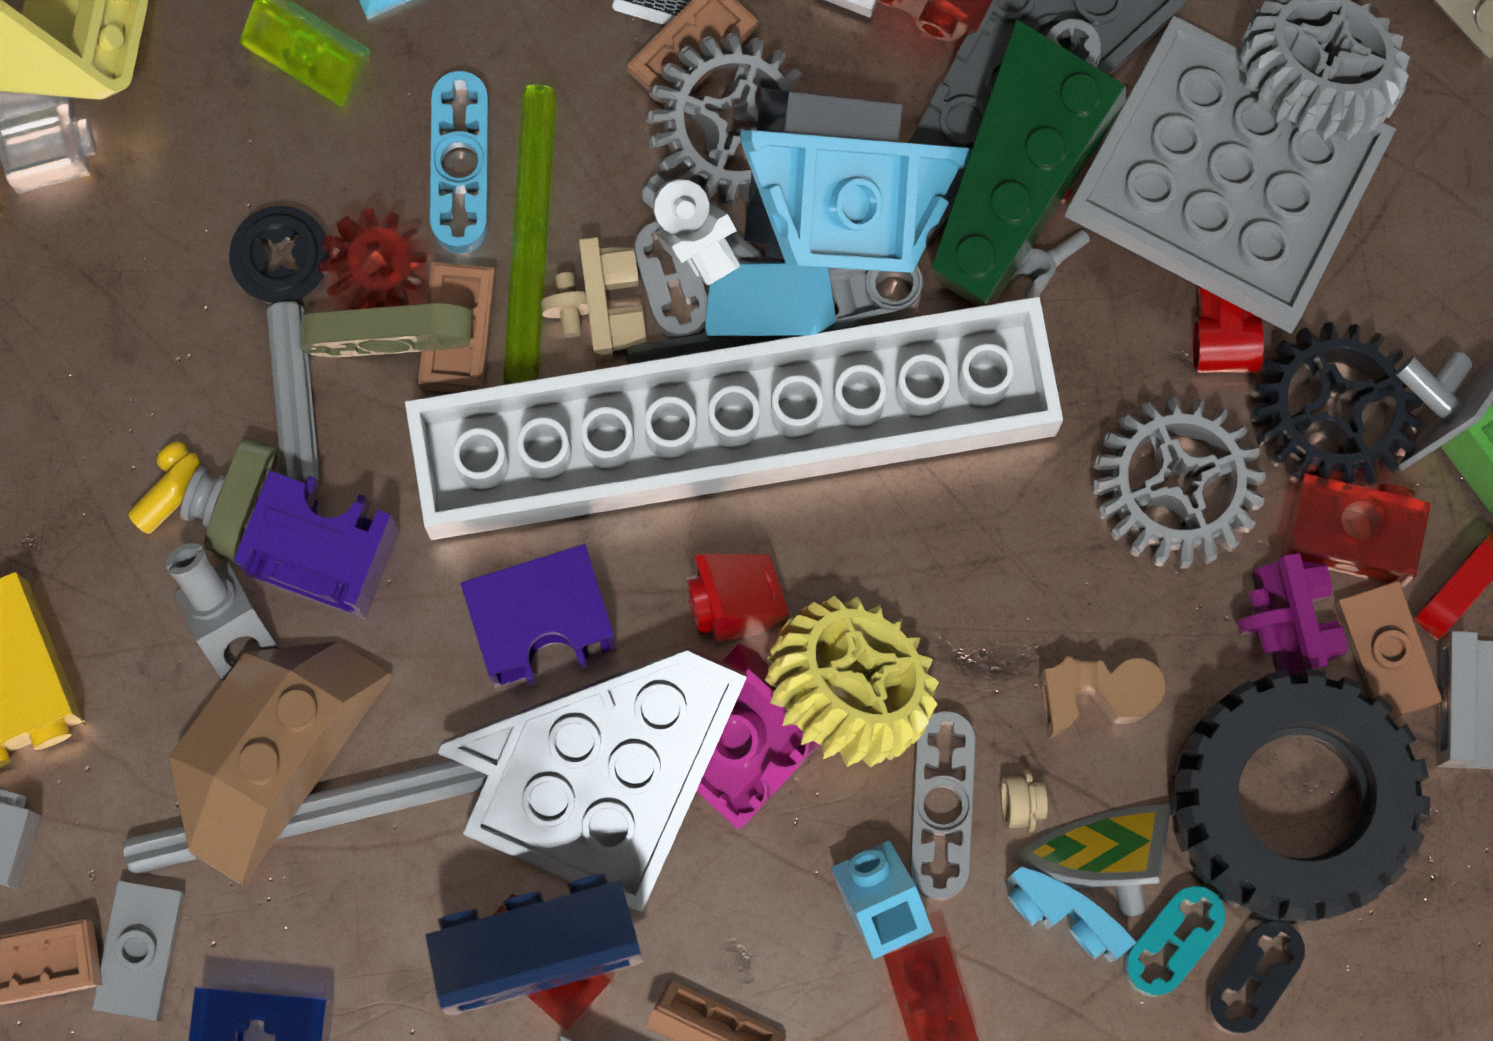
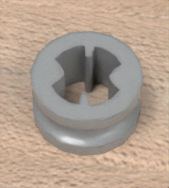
M1078 19L1061 21L1052 27L1046 36L1058 45H1060L1059 42L1070 37L1072 44L1075 37L1084 39V54L1087 57L1084 61L1096 68L1100 64V38L1093 26L1087 22Z
M202 465L199 466L186 489L180 511L181 519L191 522L194 518H200L203 520V526L207 528L227 474L223 473L219 478H214L210 475L209 468Z

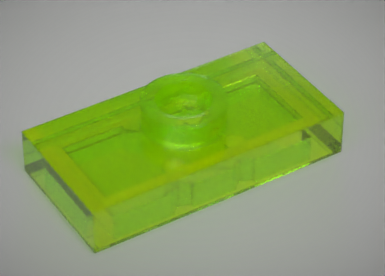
M255 0L239 44L340 107H343L352 100L372 50L291 0Z

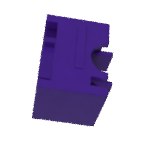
M269 470L233 561L250 578L366 619L400 532L391 514L377 510L373 521L366 518L370 503L366 496L359 494L356 502L354 501L351 508L344 514L334 518L321 517L318 515L319 500L316 499L321 486L316 478L308 476L306 483Z
M585 544L460 583L487 672L495 688L522 679H527L529 686L536 684L531 668L532 660L541 648L550 644H563L573 649L580 670L588 668L586 659L590 657L586 648L587 645L600 642L603 654L617 650L614 634Z

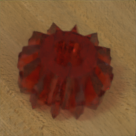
M367 208L360 212L359 225L350 217L345 216L336 223L341 237L328 235L323 239L321 246L337 258L319 263L318 271L325 275L337 273L339 281L330 285L327 293L331 298H334L346 290L349 291L351 294L346 303V310L361 309L366 300L368 308L387 307V301L392 306H406L409 304V298L404 288L418 290L423 287L424 279L412 271L410 267H417L426 263L428 260L427 254L421 251L409 252L407 245L416 241L419 237V233L415 228L404 232L400 236L395 233L399 225L400 217L398 214L391 212L386 215L379 226L374 209ZM377 251L382 256L384 262L380 264L377 271L369 275L364 270L362 263L367 260L369 255Z

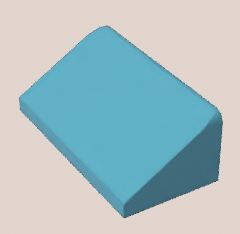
M785 261L739 262L740 267L709 286L705 319L706 335L708 336L815 335L836 322L828 267L786 265Z

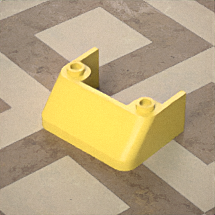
M0 0V92L102 100L126 89L132 81L149 0H24L21 13L3 0Z

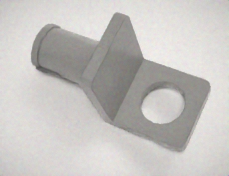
M196 543L182 545L169 555L165 563L166 568L180 586V589L174 593V597L196 642L222 681L226 679L237 663L227 661L224 658V651L227 645L234 639L244 636L255 638L258 641L256 651L279 648L255 612L229 563L226 562L214 568L207 559L202 546Z

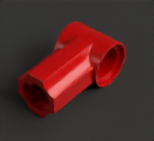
M1198 286L1199 316L1195 317L1193 327V365L1195 373H1260L1264 350L1262 319Z

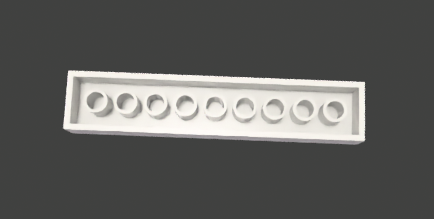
M1040 297L405 401L424 527L431 540L1054 437L1057 435L1063 422Z

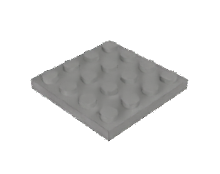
M1173 16L1072 199L1064 217L1292 334L1396 129L1386 123H1379L1378 127L1374 128L1368 136L1358 132L1348 142L1340 138L1336 133L1323 141L1316 130L1307 129L1299 135L1297 124L1288 119L1276 123L1277 111L1272 107H1258L1259 92L1244 88L1246 73L1238 68L1242 53L1239 48Z

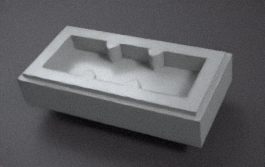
M123 881L117 882L100 967L102 986L96 988L92 1010L160 1022L185 896L184 892Z

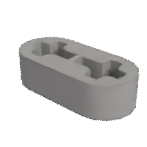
M655 221L640 231L634 245L637 268L654 323L659 332L669 339L699 335L705 328L708 302L702 278L693 274L686 261L680 263L673 256L672 263L675 273L664 276L661 263L657 257L647 259L646 254L654 250L653 241L658 239L655 232L662 229L659 223ZM679 286L683 301L686 304L692 305L696 303L698 308L690 312V322L679 325L676 316L665 317L663 314L671 309L669 289Z

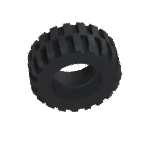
M1305 669L1300 674H1289L1287 670L1268 673L1262 679L1254 682L1249 680L1233 689L1206 712L1202 719L1193 726L1184 740L1185 747L1181 756L1175 760L1171 776L1175 780L1174 794L1169 797L1170 816L1177 817L1180 830L1175 837L1181 852L1188 851L1195 862L1196 867L1192 871L1204 885L1210 882L1221 892L1219 898L1233 908L1242 906L1253 911V917L1267 921L1287 920L1291 924L1312 923L1318 920L1331 919L1361 908L1377 899L1380 892L1394 885L1406 872L1404 865L1408 858L1418 853L1424 835L1419 832L1421 820L1429 817L1431 797L1422 796L1421 782L1429 778L1425 759L1415 760L1409 744L1417 739L1407 723L1399 728L1388 715L1394 708L1380 695L1371 700L1360 693L1361 683L1345 676L1339 681L1327 679L1326 671ZM1286 737H1304L1313 740L1332 751L1349 772L1356 793V817L1348 835L1331 851L1311 858L1283 856L1265 846L1247 825L1238 797L1240 777L1251 756L1269 742Z

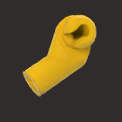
M174 441L160 451L157 455V466L165 471L166 474L128 511L131 521L147 534H151L181 505L194 472L201 466L197 452L191 453L183 442Z

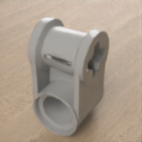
M916 265L912 273L829 268L832 295L838 314H835L836 322L820 333L912 318L919 310L922 302L923 282L922 273L918 265ZM900 277L910 284L912 290L906 298L900 301H889L879 295L877 287L886 278Z

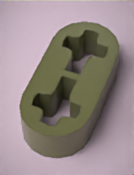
M249 437L242 439L233 457L211 515L205 535V550L232 559L235 558L269 470L274 471L278 454L276 446Z

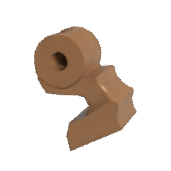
M1068 656L1061 664L1044 669L1039 676L1048 739L1063 734L1080 715L1076 700L1077 695L1089 694L1092 696L1112 724H1129L1147 717L1161 704L1166 693V681L1162 671L1156 664L1141 658L1126 660L1110 673L1103 660L1084 661Z

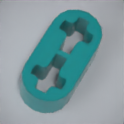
M1191 886L1178 891L1166 902L1136 940L1137 943L1129 949L1124 959L1126 980L1135 991L1144 996L1156 997L1169 993L1180 985L1218 937L1225 924L1226 912L1221 899L1215 892L1205 887ZM1200 900L1208 906L1204 914V918L1210 923L1208 930L1205 931L1203 928L1196 927L1189 931L1183 940H1180L1174 935V932L1185 918L1183 912L1178 909L1180 904L1184 902L1192 906ZM1166 942L1169 943L1175 950L1164 964V968L1170 973L1168 980L1165 982L1163 979L1155 978L1149 983L1145 982L1140 977L1145 968L1143 963L1138 960L1140 954L1144 952L1150 956L1155 955L1163 948Z

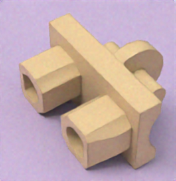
M598 237L579 240L586 292L576 291L574 273H559L555 275L557 294L541 300V312L544 317L561 318L562 333L565 338L577 337L582 334L580 316L589 313L595 364L614 362L613 351L626 350L630 346L647 343L642 305L607 310L605 290L639 286L635 249L621 247L599 249Z

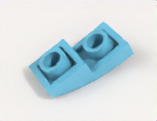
M1020 867L1006 879L1014 888L1007 895L1008 899L1030 925L1033 926L1041 920L1046 928L1050 929L1069 914L1076 922L1069 929L1071 934L1093 959L1103 954L1111 963L1137 943L1101 907L1083 894L1054 878Z

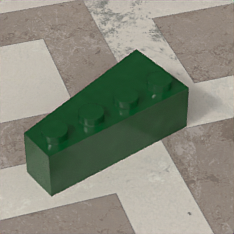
M1016 20L932 266L936 281L978 307L996 304L1126 102V85L1019 20Z

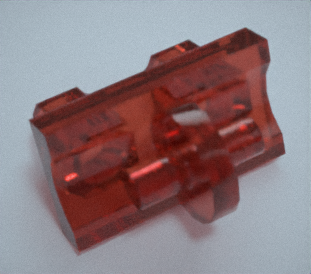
M946 935L889 952L882 956L908 1041H979Z

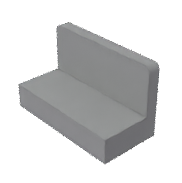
M1451 631L1439 640L1438 690L1443 702L1438 704L1437 767L1493 770V641L1478 640V632Z

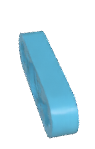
M454 71L441 77L435 84L431 96L430 225L437 243L444 250L453 254H467L478 249L485 241L489 229L490 104L483 82L474 74L466 71ZM456 90H467L469 99L477 101V104H470L466 107L465 124L467 132L455 131V115L452 105L444 104V101L455 99ZM443 130L450 131V133L442 135ZM479 130V134H478V135H474V134L469 133V132H473V131ZM454 148H468L478 157L476 169L467 177H451L442 168L444 156ZM442 190L456 194H465V210L468 220L476 221V225L466 226L464 236L454 237L451 227L442 225L443 221L453 220L455 212L453 194L448 193L441 196ZM478 190L477 196L469 194L470 192Z

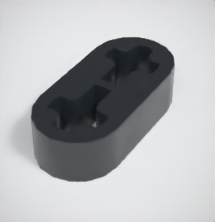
M1270 921L1255 927L1246 935L1210 988L1206 998V1011L1210 1021L1219 1030L1228 1034H1244L1258 1028L1269 1015L1300 969L1305 958L1304 942L1293 926L1281 921ZM1280 935L1286 940L1282 951L1289 957L1286 965L1281 962L1273 963L1268 967L1264 975L1261 976L1254 970L1264 957L1265 952L1257 944L1260 938L1269 941ZM1249 979L1256 984L1246 1002L1249 1008L1253 1010L1250 1018L1241 1015L1230 1021L1224 1016L1228 1005L1221 999L1224 991L1232 994L1239 992Z

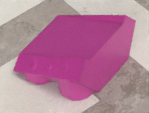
M738 643L721 662L746 672L747 678L696 791L734 827L742 829L820 744L812 741L801 745L803 734L801 729L797 725L783 726L787 710L784 707L770 704L776 687L765 681L770 666L761 659L758 652Z

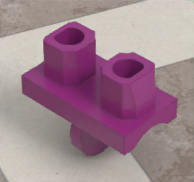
M1300 553L1282 556L1274 563L1253 570L1258 590L1251 591L1248 594L1254 615L1236 622L1240 635L1259 634L1263 654L1274 653L1278 671L1287 670L1289 674H1300L1305 669L1318 670L1328 666L1327 661L1347 653L1348 644L1343 627L1338 621L1318 624L1312 603L1331 596L1333 585L1327 564L1302 562Z

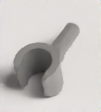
M1079 230L1058 246L1046 252L1031 248L1013 276L1015 278L1018 274H1026L1034 280L1025 293V298L1038 297L1054 276L1056 267L1067 257L1090 242V238L1084 230Z

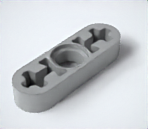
M949 711L933 714L928 720V725L925 727L926 731L916 741L910 876L917 887L918 893L934 901L947 900L957 895L966 885L970 872L975 733L971 724L963 716ZM941 725L952 726L951 732L953 737L963 738V747L955 748L950 756V771L962 769L964 772L963 781L945 775L929 779L924 778L925 767L936 771L939 768V749L935 746H928L927 737L936 736ZM936 788H947L958 796L961 802V812L954 822L937 824L927 817L924 810V799L930 791ZM922 831L935 836H949L955 833H960L961 835L960 846L951 842L946 844V863L950 866H957L958 874L957 877L948 878L942 889L933 887L931 876L922 875V864H930L935 856V841L925 844L921 843Z

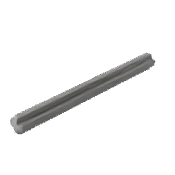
M449 760L309 794L278 839L480 791L483 789L488 775L454 760ZM183 825L127 838L123 842V854L129 871L137 874L198 859L188 850Z

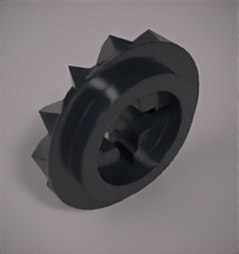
M272 206L253 213L237 228L230 244L229 262L236 281L249 297H254L269 305L283 301L300 303L303 297L315 289H320L322 279L328 267L331 266L329 242L321 225L308 213L294 207ZM264 241L267 245H274L279 249L284 248L288 243H294L295 246L291 250V255L300 270L296 272L292 268L287 269L280 265L274 271L270 270L268 272L267 268L271 260L264 246L260 243Z

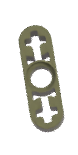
M432 303L309 313L301 317L299 349H303V353L313 356L339 358L464 348L470 345L472 312L468 308L458 305Z

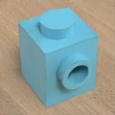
M890 840L830 867L847 912L873 960L933 933L917 887Z

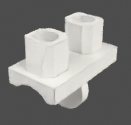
M674 179L666 182L658 189L653 199V213L662 229L655 232V235L665 251L680 263L686 261L693 274L697 277L700 276L706 285L714 283L741 266L725 237L737 231L726 212L708 201L706 193L698 184L688 179Z

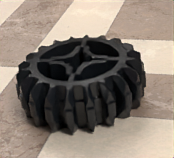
M1332 322L1324 323L1321 327L1319 341L1308 328L1300 329L1296 335L1297 347L1286 340H1282L1275 348L1279 361L1265 359L1262 363L1260 372L1268 381L1256 382L1251 389L1252 396L1267 404L1254 407L1250 412V420L1257 423L1270 424L1269 427L1262 430L1256 436L1257 444L1266 446L1276 442L1279 448L1269 459L1271 465L1277 467L1288 457L1296 464L1289 475L1291 482H1299L1308 470L1314 473L1312 481L1313 490L1322 492L1326 488L1330 476H1334L1336 487L1340 493H1348L1353 488L1354 475L1365 488L1372 487L1377 482L1376 469L1386 475H1391L1399 467L1394 454L1406 456L1414 448V444L1405 434L1417 433L1423 424L1421 419L1407 412L1419 408L1423 401L1414 392H1405L1404 388L1408 386L1395 375L1396 369L1394 367L1403 357L1402 350H1392L1387 357L1377 351L1383 343L1384 337L1382 333H1375L1366 344L1359 342L1361 331L1358 324H1350L1343 335V339H1339L1337 328ZM1328 362L1351 366L1363 373L1369 380L1363 382L1349 381L1341 375L1336 364L1329 365ZM1307 368L1311 377V381L1308 383L1312 397L1311 404L1304 406L1299 413L1290 416L1288 391L1291 380L1296 373ZM1331 396L1335 397V403L1339 399L1343 400L1345 404L1356 401L1341 419H1338V412L1334 417L1329 415L1327 411L1316 415ZM1382 400L1384 407L1383 429L1377 443L1367 449L1362 435L1366 432L1362 421V411L1367 410L1373 403ZM1310 433L1324 434L1331 439L1337 451L1344 450L1345 454L1323 451L1309 443L1303 436Z

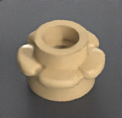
M1027 769L1021 770V776L1002 778L1000 802L1005 827L1007 829L1023 828L1027 833L1034 832L1036 820H1045L1047 818L1048 801L1044 782L1033 781L1032 774Z

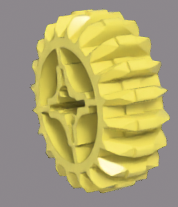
M835 596L827 601H823L820 605L813 602L809 606L804 607L794 619L790 618L779 631L780 636L771 646L770 654L767 657L772 665L768 668L765 681L776 687L770 704L786 708L787 713L785 714L783 726L797 725L803 732L801 745L812 741L817 742L821 745L823 759L834 756L839 752L847 767L858 763L862 759L871 768L876 763H881L885 758L892 760L894 757L902 755L911 744H914L926 731L925 727L929 723L928 720L933 716L934 709L938 705L932 696L935 694V689L939 682L927 674L930 671L929 668L933 659L918 655L916 651L921 637L907 638L901 631L902 619L893 622L884 619L881 604L865 611L858 597L845 602L844 605ZM816 650L821 659V662L818 665L816 660ZM886 699H887L888 711H887V708H886L885 703H884V701H885Z

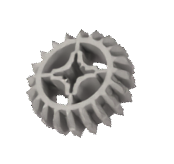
M1351 0L1265 1L1263 6L1257 9L1242 36L1243 43L1240 48L1242 53L1238 68L1246 73L1244 88L1259 92L1258 107H1272L1277 111L1276 123L1288 119L1297 124L1299 135L1307 129L1316 130L1323 141L1336 133L1340 138L1348 142L1358 132L1368 136L1374 128L1378 127L1379 123L1383 124L1385 119L1393 114L1407 87L1406 82L1409 78L1407 64L1410 56L1401 51L1403 37L1388 32L1390 18H1376L1370 13L1371 3L1360 6Z
M736 33L725 36L722 51L713 36L700 40L701 57L690 46L679 50V61L684 70L671 63L665 64L660 70L663 78L673 87L655 85L649 91L651 98L665 104L664 110H651L645 114L646 122L650 124H663L664 133L654 135L648 139L649 146L651 148H658L667 144L671 151V154L662 158L658 163L661 170L666 171L680 164L684 169L677 179H688L694 182L696 178H699L698 185L704 190L708 200L714 195L719 185V197L723 205L736 203L739 188L746 201L748 202L751 168L745 171L725 170L724 167L727 158L735 154L736 148L741 142V131H757L759 111L754 100L757 85L753 83L754 80L762 88L792 91L790 85L799 81L802 77V73L798 68L790 70L783 75L778 71L785 58V54L781 50L772 52L765 60H762L764 50L762 39L754 38L750 40L742 54L741 40ZM714 69L736 70L733 82L726 85L721 98L717 99L709 96L700 98L689 94L697 80L706 72ZM732 106L735 107L733 117L742 122L741 125L747 127V129L741 127L727 133V121L720 118L719 114L713 111L718 110L720 112ZM684 113L688 114V119L700 124L705 131L706 146L703 153L708 155L706 160L700 156L689 140L685 128Z
M1169 397L1165 403V416L1161 415L1157 406L1152 401H1148L1141 407L1143 423L1129 413L1125 414L1119 421L1125 436L1119 433L1108 432L1103 440L1105 447L1114 455H1098L1094 462L1095 469L1112 476L1098 479L1092 485L1093 494L1113 496L1112 500L1105 502L1099 507L1097 511L1101 519H1109L1119 515L1121 521L1111 531V537L1117 541L1131 531L1138 537L1130 548V554L1138 557L1144 551L1147 544L1155 546L1153 563L1156 566L1162 567L1169 557L1170 550H1176L1179 567L1181 569L1189 568L1193 562V548H1196L1199 556L1206 564L1214 562L1217 558V547L1214 540L1222 548L1228 551L1234 550L1238 546L1239 540L1232 528L1240 532L1249 533L1254 527L1255 521L1245 510H1259L1264 504L1265 498L1262 495L1247 489L1261 485L1266 480L1265 471L1246 468L1247 464L1252 463L1259 457L1260 450L1258 446H1248L1243 449L1238 447L1237 443L1245 436L1247 429L1243 424L1235 426L1229 433L1221 427L1227 419L1228 412L1226 409L1219 408L1211 420L1203 418L1202 414L1205 405L1202 399H1194L1188 414H1182L1181 403L1178 397ZM1170 436H1182L1196 440L1209 448L1214 454L1202 458L1190 456L1182 449L1178 439L1172 440ZM1151 441L1155 451L1152 460L1155 465L1156 475L1144 481L1141 487L1130 490L1128 474L1132 455L1141 446ZM1171 470H1174L1178 478L1189 476L1191 479L1199 476L1186 490L1185 493L1187 495L1183 494L1180 487L1168 488L1166 486L1159 489L1172 474ZM1226 475L1228 498L1225 509L1217 520L1207 524L1203 515V511L1206 508L1202 495L1203 488L1212 484L1216 478ZM1158 506L1167 508L1174 513L1180 525L1186 524L1188 530H1176L1162 526L1150 519L1140 508L1143 507L1144 510Z

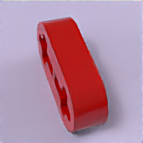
M1493 530L1478 543L1414 616L1413 620L1435 640L1438 641L1457 622L1493 581Z

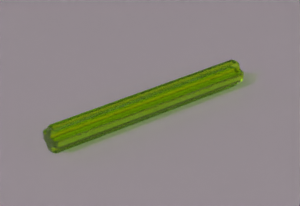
M527 85L522 90L503 372L505 385L538 380L542 328L540 302L544 297L556 111V92L554 88L546 85Z

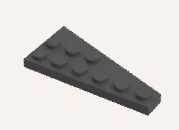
M986 0L958 50L954 62L942 83L939 84L929 102V107L907 143L973 148L1016 20H1019L1045 37L1051 28L1061 21L1078 19L1087 22L1097 31L1101 42V59L1097 68L1111 76L1171 21L1173 16H1177L1183 11L1187 0ZM1070 37L1059 42L1061 47L1085 60L1087 58L1084 54V39L1075 37L1072 44ZM966 168L958 169L944 196V199L949 203L939 223L928 232L926 244L946 227Z

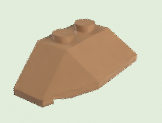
M339 641L244 652L169 756L189 852L244 887L392 678L391 673Z

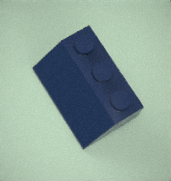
M606 873L596 874L568 883L570 894L544 901L542 892L536 891L504 900L505 912L479 919L477 909H470L439 918L440 930L427 933L425 936L440 1010L453 1016L644 963L622 880L608 883Z

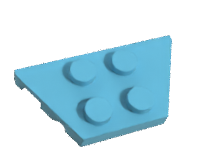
M753 130L741 131L740 136L742 147L786 265L908 273L914 271L926 248L928 232L939 223L949 203L944 199V196L958 169L967 167L973 149Z

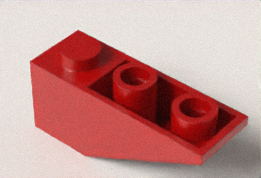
M704 553L694 556L695 576L686 578L689 587L687 589L689 595L688 603L699 635L711 632L716 648L782 627L788 622L790 615L769 554Z

